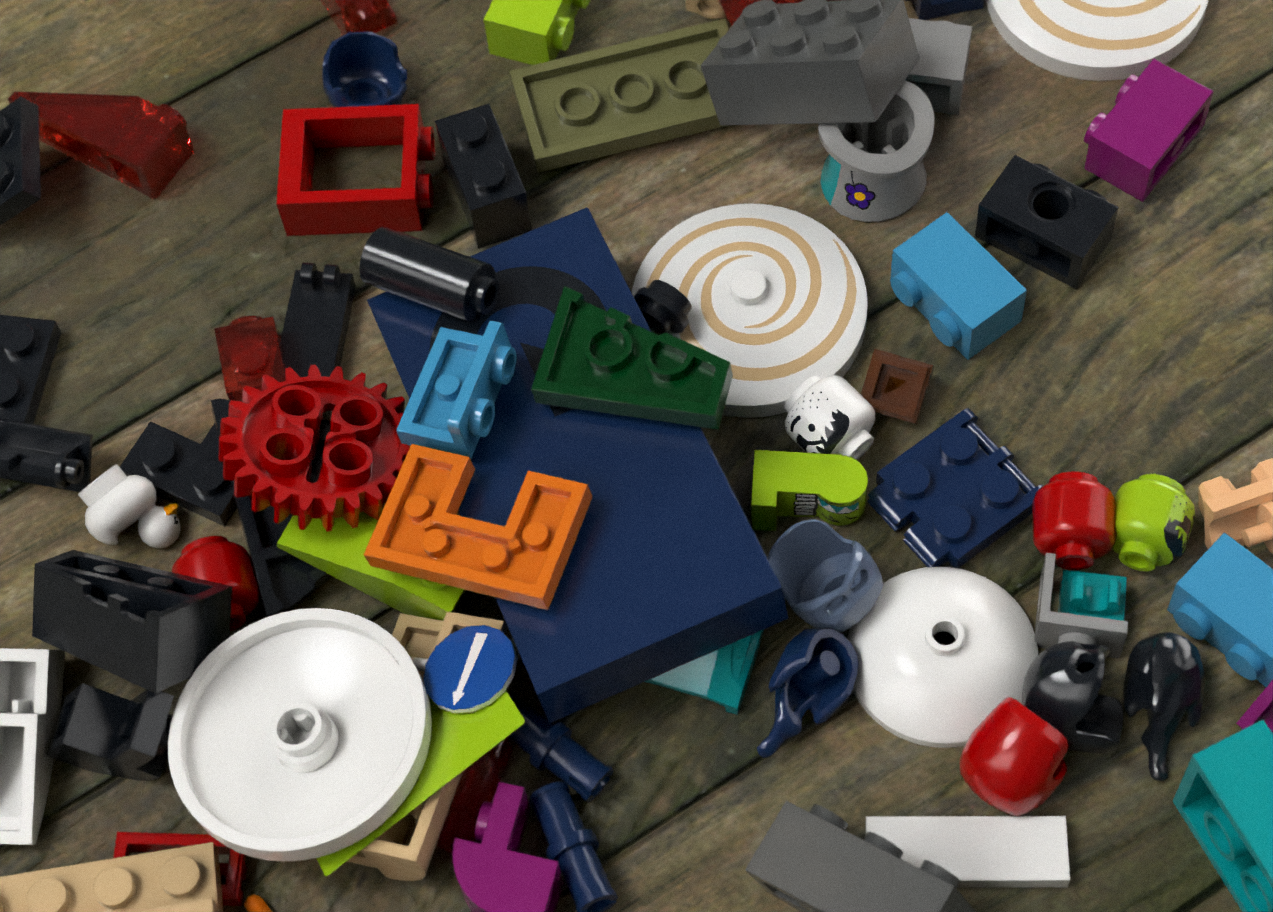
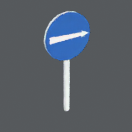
M487 625L467 626L451 633L435 647L428 659L411 657L417 670L424 671L423 680L428 696L439 708L452 713L474 712L493 703L508 688L515 676L517 656L511 640L501 630Z

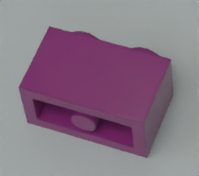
M1153 59L1139 77L1131 74L1126 79L1117 94L1116 105L1109 114L1100 112L1091 122L1084 136V142L1089 145L1084 169L1143 202L1205 125L1214 91Z

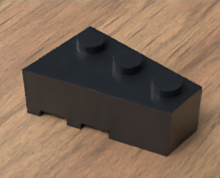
M71 550L35 563L32 636L156 694L183 680L190 679L204 659L230 637L232 586Z

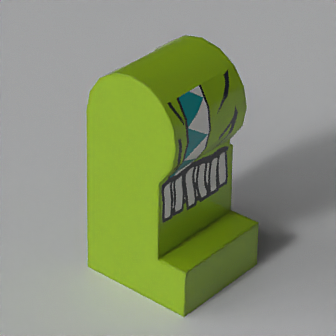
M754 450L751 500L752 529L776 531L777 516H817L828 524L837 526L848 525L858 520L864 513L867 501L868 478L866 470L860 462L845 455Z

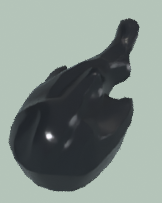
M1172 632L1149 635L1135 645L1129 656L1123 688V704L1129 718L1135 716L1143 708L1147 711L1148 726L1141 740L1148 750L1150 775L1156 781L1168 779L1167 751L1185 711L1188 714L1189 725L1192 728L1198 726L1204 700L1205 672L1198 648L1186 637Z

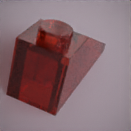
M15 91L8 98L9 103H12L19 97H23L39 106V140L154 200H156L195 152L186 129L187 123L183 116L169 105L160 104L157 106L139 96Z

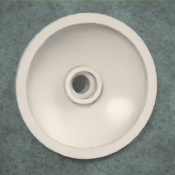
M952 567L914 569L884 582L881 594L872 609L861 621L849 629L847 637L858 656V672L853 692L861 706L880 726L895 736L918 745L935 748L965 746L971 733L1005 698L1011 697L1022 704L1024 679L1031 663L1038 656L1037 642L1034 641L1035 633L1033 627L1017 601L1006 590L986 577ZM944 631L952 634L956 641L949 645H942L937 643L933 636L938 632Z

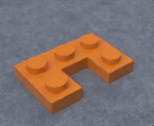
M411 444L363 554L370 566L549 610L593 497L588 484L528 471L506 526L496 525L456 515L475 471L470 457Z

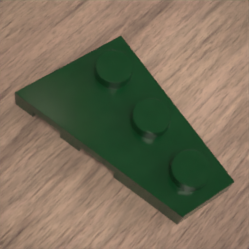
M564 286L531 391L535 402L540 404L719 429L733 373L729 361L666 332L657 335L633 324L629 315L612 307L608 311L584 301L583 294Z

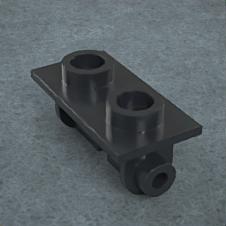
M0 419V478L80 492L91 482L93 435Z

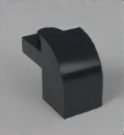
M82 683L65 697L46 756L96 773L142 781L158 779L161 776L168 754L169 730L173 716L169 714V710L174 696L162 691L155 694L146 689L134 699L128 700Z

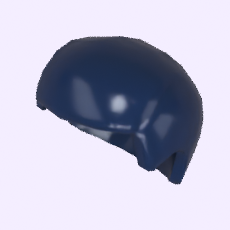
M371 31L348 32L331 42L323 57L322 82L324 92L333 107L401 104L407 90V70L403 68L400 62L398 49L393 41Z

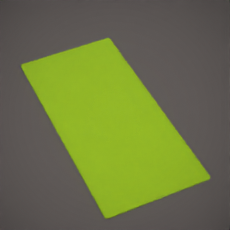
M507 691L490 705L468 713H452L441 709L429 697L432 717L431 739L423 769L414 787L398 809L369 835L337 852L316 858L325 876L333 873L525 723V719Z

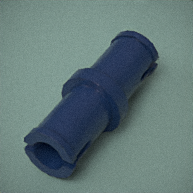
M515 691L509 692V696L525 719V723L510 734L508 738L530 755L529 763L536 769L543 771L547 768L580 794L584 801L589 803L594 800L609 782V777L613 774L614 769L609 765H605L571 738L572 730L562 722H558L555 725L549 723L547 718L522 700L519 694Z
M554 782L537 789L531 794L529 804L534 810L549 843V847L546 850L547 858L559 862L561 873L577 907L576 911L605 912L616 904L618 896L616 891L612 889L596 853L599 849V841L591 829H585L570 796L568 785L565 782Z

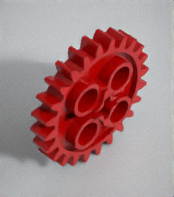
M310 365L308 377H299L291 367L285 368V381L278 382L267 374L263 375L262 391L245 386L243 388V402L231 400L229 402L228 417L221 418L218 459L223 462L224 480H234V495L237 498L252 495L251 510L256 513L272 506L274 507V522L278 524L290 514L298 516L300 530H305L312 518L321 519L326 531H332L335 518L343 517L352 528H357L359 513L363 511L370 517L379 520L383 503L386 504L411 446L402 444L396 432L404 413L405 399L400 396L386 400L388 385L384 382L370 389L365 387L366 374L363 372L356 375L351 381L343 379L342 367L339 366L335 367L330 377L321 376L316 365ZM332 411L330 432L326 435L319 479L317 482L311 483L309 481L312 460L316 457L322 417L324 412Z

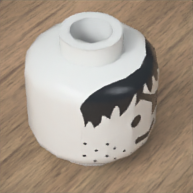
M819 375L811 376L794 390L785 403L784 409L788 413L785 420L786 432L806 453L845 455L858 460L874 441V438L869 434L875 421L873 406L841 376L831 375L823 379Z

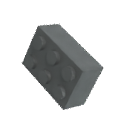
M761 0L744 8L740 17L718 41L717 46L701 64V69L720 125L876 122L920 58L904 0H803L800 3L775 4L772 0Z

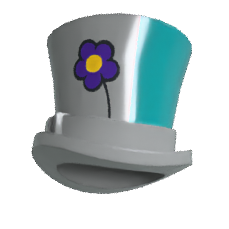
M904 81L876 122L818 123L820 141L829 153L821 171V187L823 195L830 206L841 215L863 222L888 220L908 211L923 195L926 187L927 173L922 160L931 145L934 132V112L930 100L919 87Z

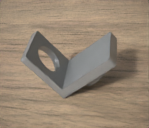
M1046 553L1040 577L1034 641L1037 642V647L1047 649L1055 644L1067 641H1075L1081 644L1106 645L1110 649L1107 657L1120 658L1127 637V621L1050 611L1056 554Z

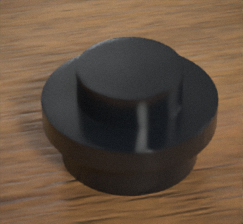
M653 280L648 288L642 287L635 294L634 299L652 331L658 334L667 333L668 331L673 333H682L689 323L687 315L691 311L692 305L678 289L664 281Z

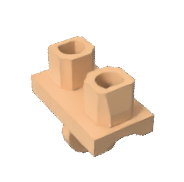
M1273 458L1257 464L1251 471V484L1236 489L1229 479L1222 476L1200 484L1198 487L1199 509L1204 518L1205 546L1208 549L1225 532L1242 546L1252 547L1264 542L1268 550L1273 554Z

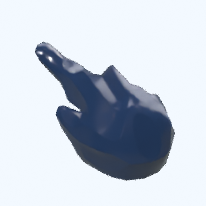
M805 629L786 645L769 682V692L776 690L775 720L768 737L757 747L758 754L761 757L769 758L787 738L801 733L802 717L808 709L813 714L815 723L820 724L833 716L850 696L857 677L859 663L855 649L842 633L833 629Z

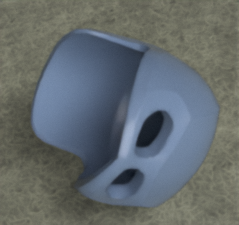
M817 519L801 521L788 528L777 539L769 552L768 561L782 586L785 599L795 614L815 629H833L842 633L853 627L872 609L884 586L881 573L866 549L856 540L851 541L843 538L828 524Z

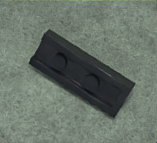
M303 262L301 269L295 270L273 378L278 382L285 381V368L291 367L299 377H308L310 365H316L321 376L330 377L336 366L340 367L356 288L353 274L341 273L339 265L326 264L322 272L318 271L315 263ZM331 411L324 412L322 419L330 421Z

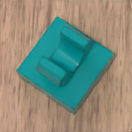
M1063 570L1060 580L1058 612L1124 621L1127 577Z

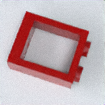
M419 104L283 109L276 205L286 235L373 233L380 227H387L398 232L423 231L424 208H433L431 173L425 174V161H434L435 137L433 127H424ZM403 145L401 188L312 191L315 148Z

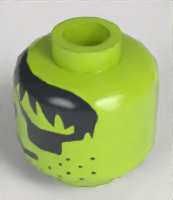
M1144 474L1138 479L1122 484L1114 497L1116 506V542L1112 550L1119 554L1118 558L1124 565L1138 571H1152L1156 566H1167L1176 563L1185 552L1195 520V506L1186 495L1183 486L1174 479L1159 474Z

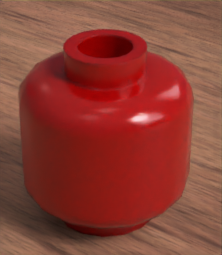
M1063 472L1051 477L1048 484L1036 492L1032 503L1033 543L1036 549L1044 556L1046 553L1056 554L1055 563L1058 567L1067 570L1087 569L1093 566L1095 559L1105 556L1113 549L1116 542L1115 498L1108 487L1099 483L1097 477L1084 472Z
M208 536L194 540L182 549L181 556L172 566V573L232 586L230 631L241 627L246 622V616L259 604L261 594L250 555L244 546L231 542L223 536Z

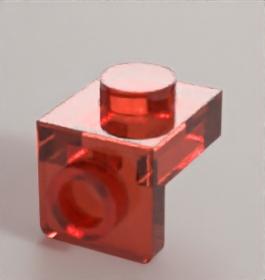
M244 316L233 320L229 326L214 329L226 394L229 400H243V388L245 386L262 391L263 375L267 374L278 382L285 381V366L280 345L281 336L273 316L266 318Z

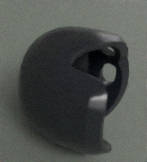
M1075 641L1055 644L1041 652L1033 660L1026 673L1022 690V704L1057 729L1067 739V750L1106 754L1119 748L1123 728V706L1114 697L1098 694L1104 676L1105 659L1110 652L1106 645L1081 644Z

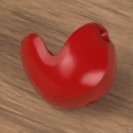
M1007 697L971 733L961 753L960 775L969 788L990 806L1013 816H1022L1042 805L1064 779L1067 765L1063 757L1068 749V741L1057 729L1023 704L1011 697Z

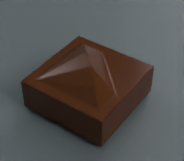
M874 349L861 395L873 406L875 413L917 425L934 366Z

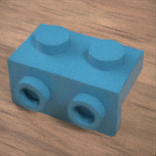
M489 321L483 336L440 327L396 429L402 444H415L472 458L480 437H486L492 428L495 416L494 402L502 384L507 385L511 381L516 367V350L511 347L503 323Z

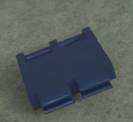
M969 408L962 410L879 470L876 476V484L878 486L868 494L869 499L867 502L894 532L900 531L911 522L914 524L904 533L905 538L903 541L927 567H941L946 562H949L954 568H960L1033 513L1032 503L1034 496L1044 486L1043 484L1035 486L1012 462L1014 454L1006 446L998 448L975 424L978 417Z

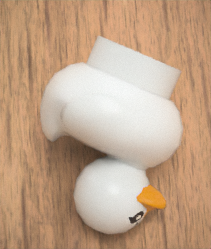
M117 464L113 465L78 493V496L88 506L85 513L86 528L95 539L104 544L117 545L120 532L137 520H139L138 533L142 541L150 547L156 549L166 548L172 545L179 537L181 531L180 520L177 516L179 504L171 503L164 507L156 506V489L153 483L143 476H127Z

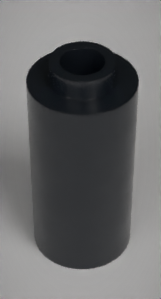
M380 227L373 232L365 244L360 259L359 272L363 283L468 322H474L482 314H488L495 306L499 296L500 285L499 281L495 279V270L491 264L387 227Z

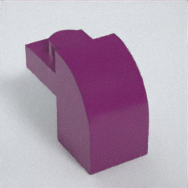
M499 782L493 803L483 802L475 829V839L482 841L481 844L455 838L453 845L454 871L465 901L472 912H556L564 883L559 862L519 853L531 810L525 787Z

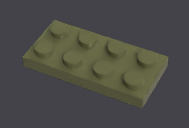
M725 18L509 71L511 85L537 173L728 126L720 125L701 69V64L729 30Z

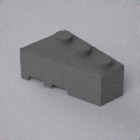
M786 801L745 869L768 893L800 912H976L957 890L960 880L955 875L928 860H924L921 867L918 868L900 859L903 851L878 834L868 832L863 840L845 831L848 827L846 821L817 804H814L808 812Z

